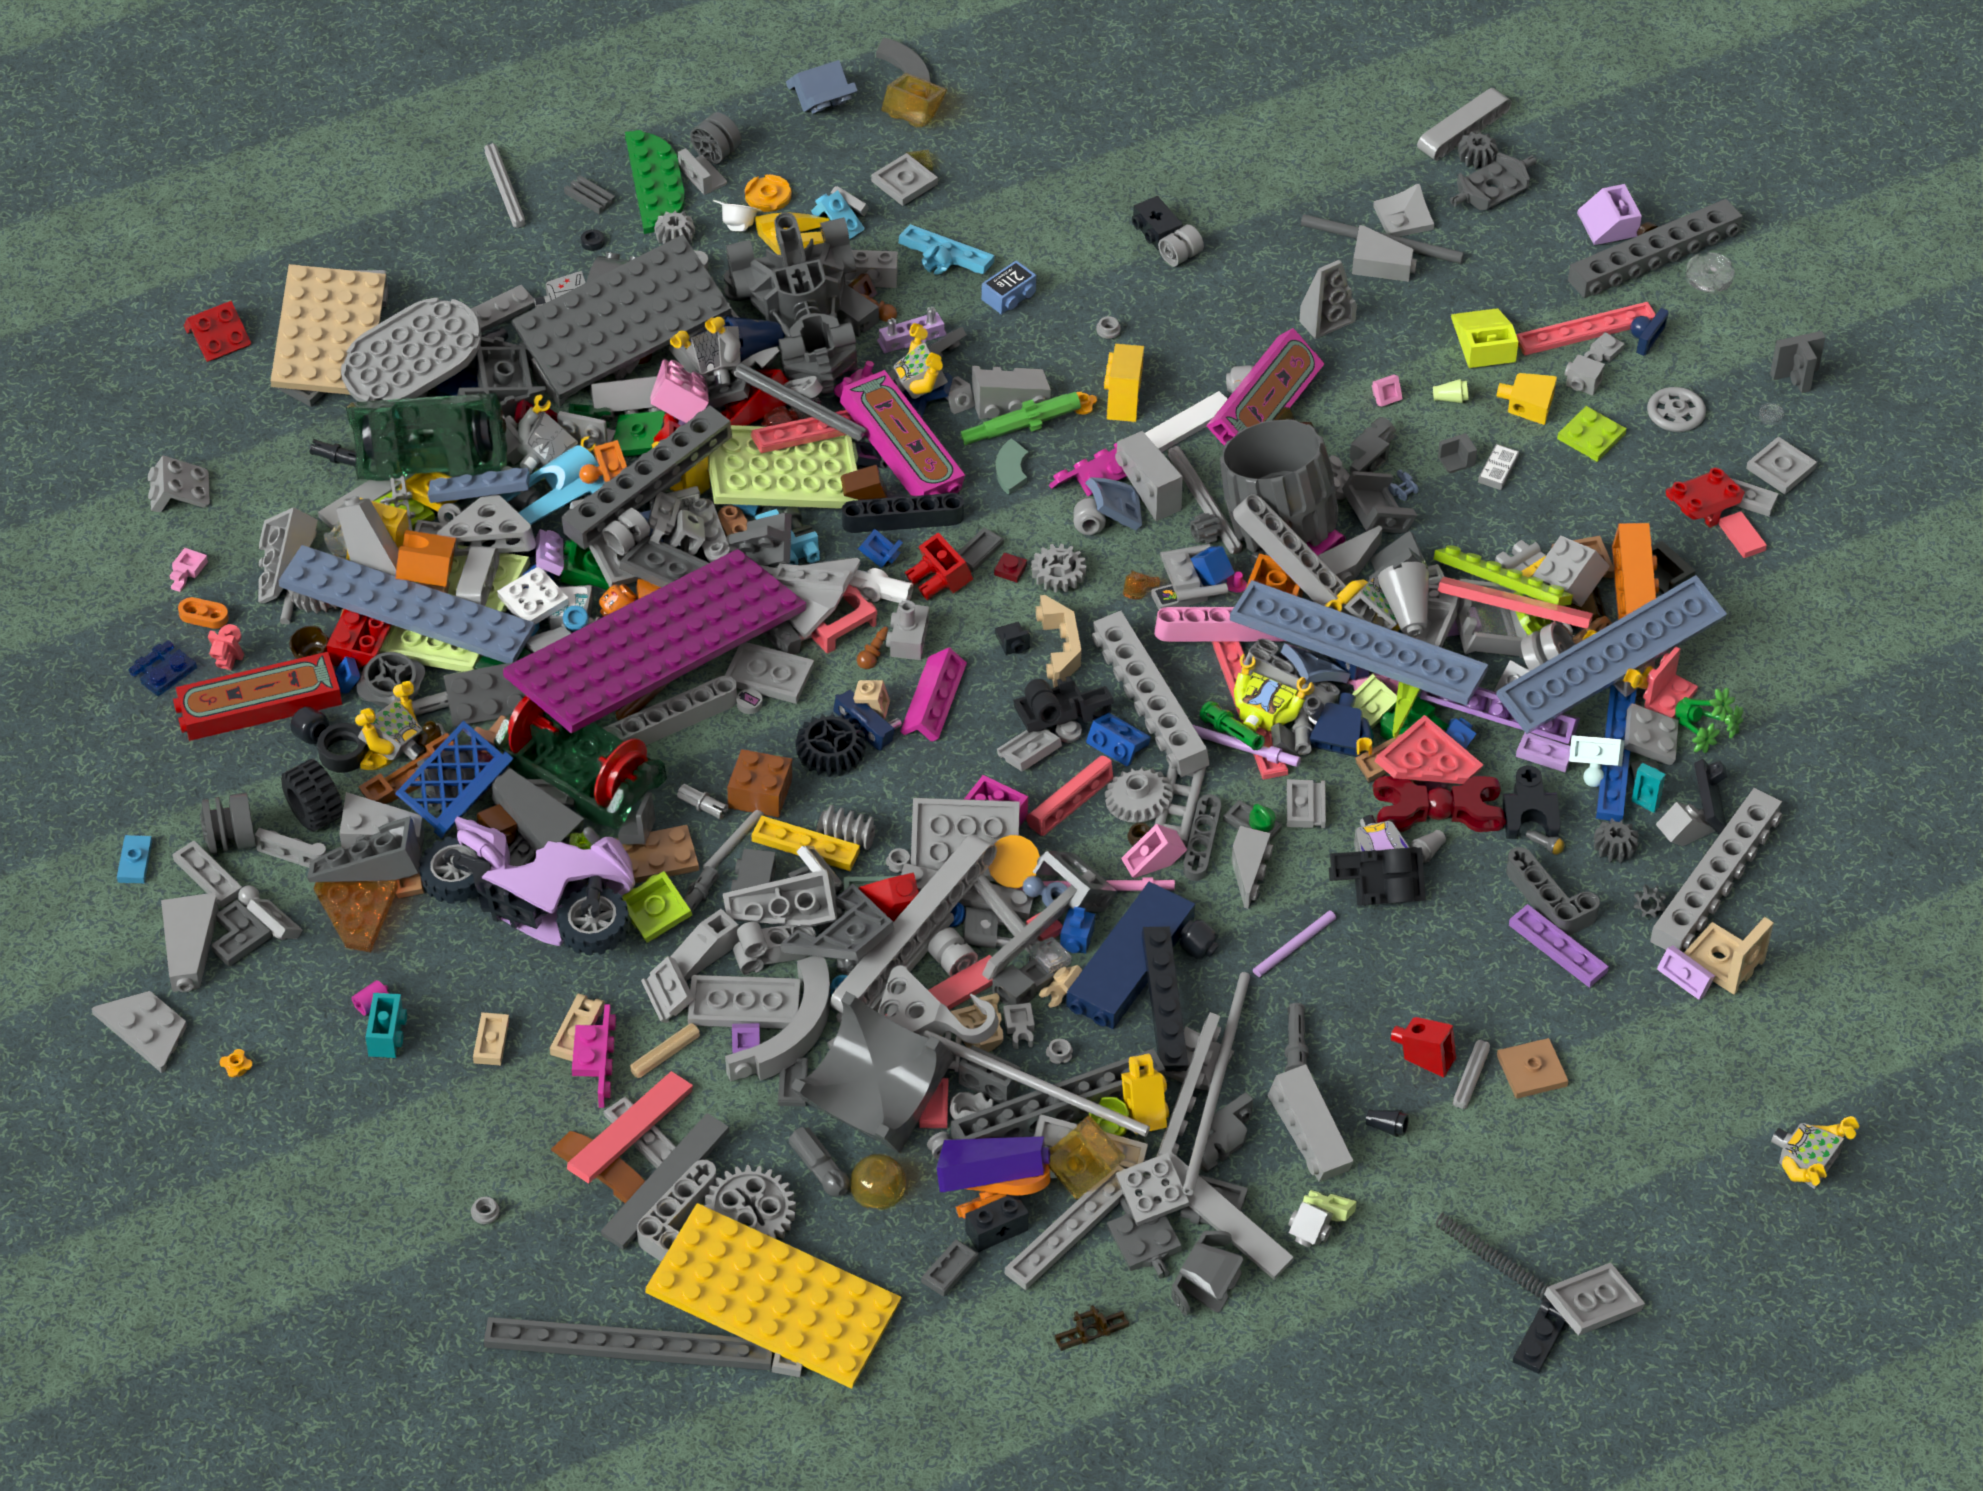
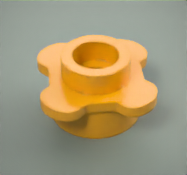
M1076 392L1081 408L1074 411L1082 415L1091 413L1093 404L1097 402L1096 396Z
M236 1049L228 1057L224 1056L220 1059V1066L226 1068V1072L230 1077L242 1076L247 1070L252 1068L253 1064L250 1059L244 1056L245 1053L242 1049Z

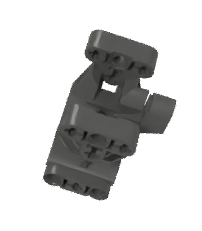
M787 212L781 213L774 220L776 239L781 255L766 249L765 257L755 259L750 240L726 245L732 288L734 293L736 292L738 299L750 297L751 303L765 315L766 321H775L780 324L782 331L787 337L779 339L782 372L788 382L815 376L823 387L821 394L834 392L833 381L845 372L858 370L856 341L852 324L849 322L839 325L836 318V312L841 308V295L845 285L844 274L856 271L846 220L843 217L820 223L824 243L814 245L812 238L804 249L795 216Z

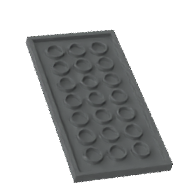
M681 235L513 319L512 324L558 398L562 399L671 344L670 338L679 331H686L689 335L704 327L705 322L711 317H724L732 313L725 297L685 236Z

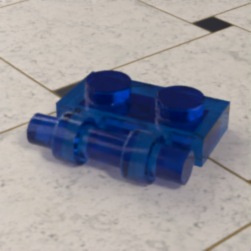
M170 640L163 644H157L152 648L151 653L135 660V664L128 669L133 677L141 672L144 673L140 677L141 684L158 697L197 669L196 662L180 649L172 655L168 653L174 648ZM160 659L162 662L153 668L151 665Z

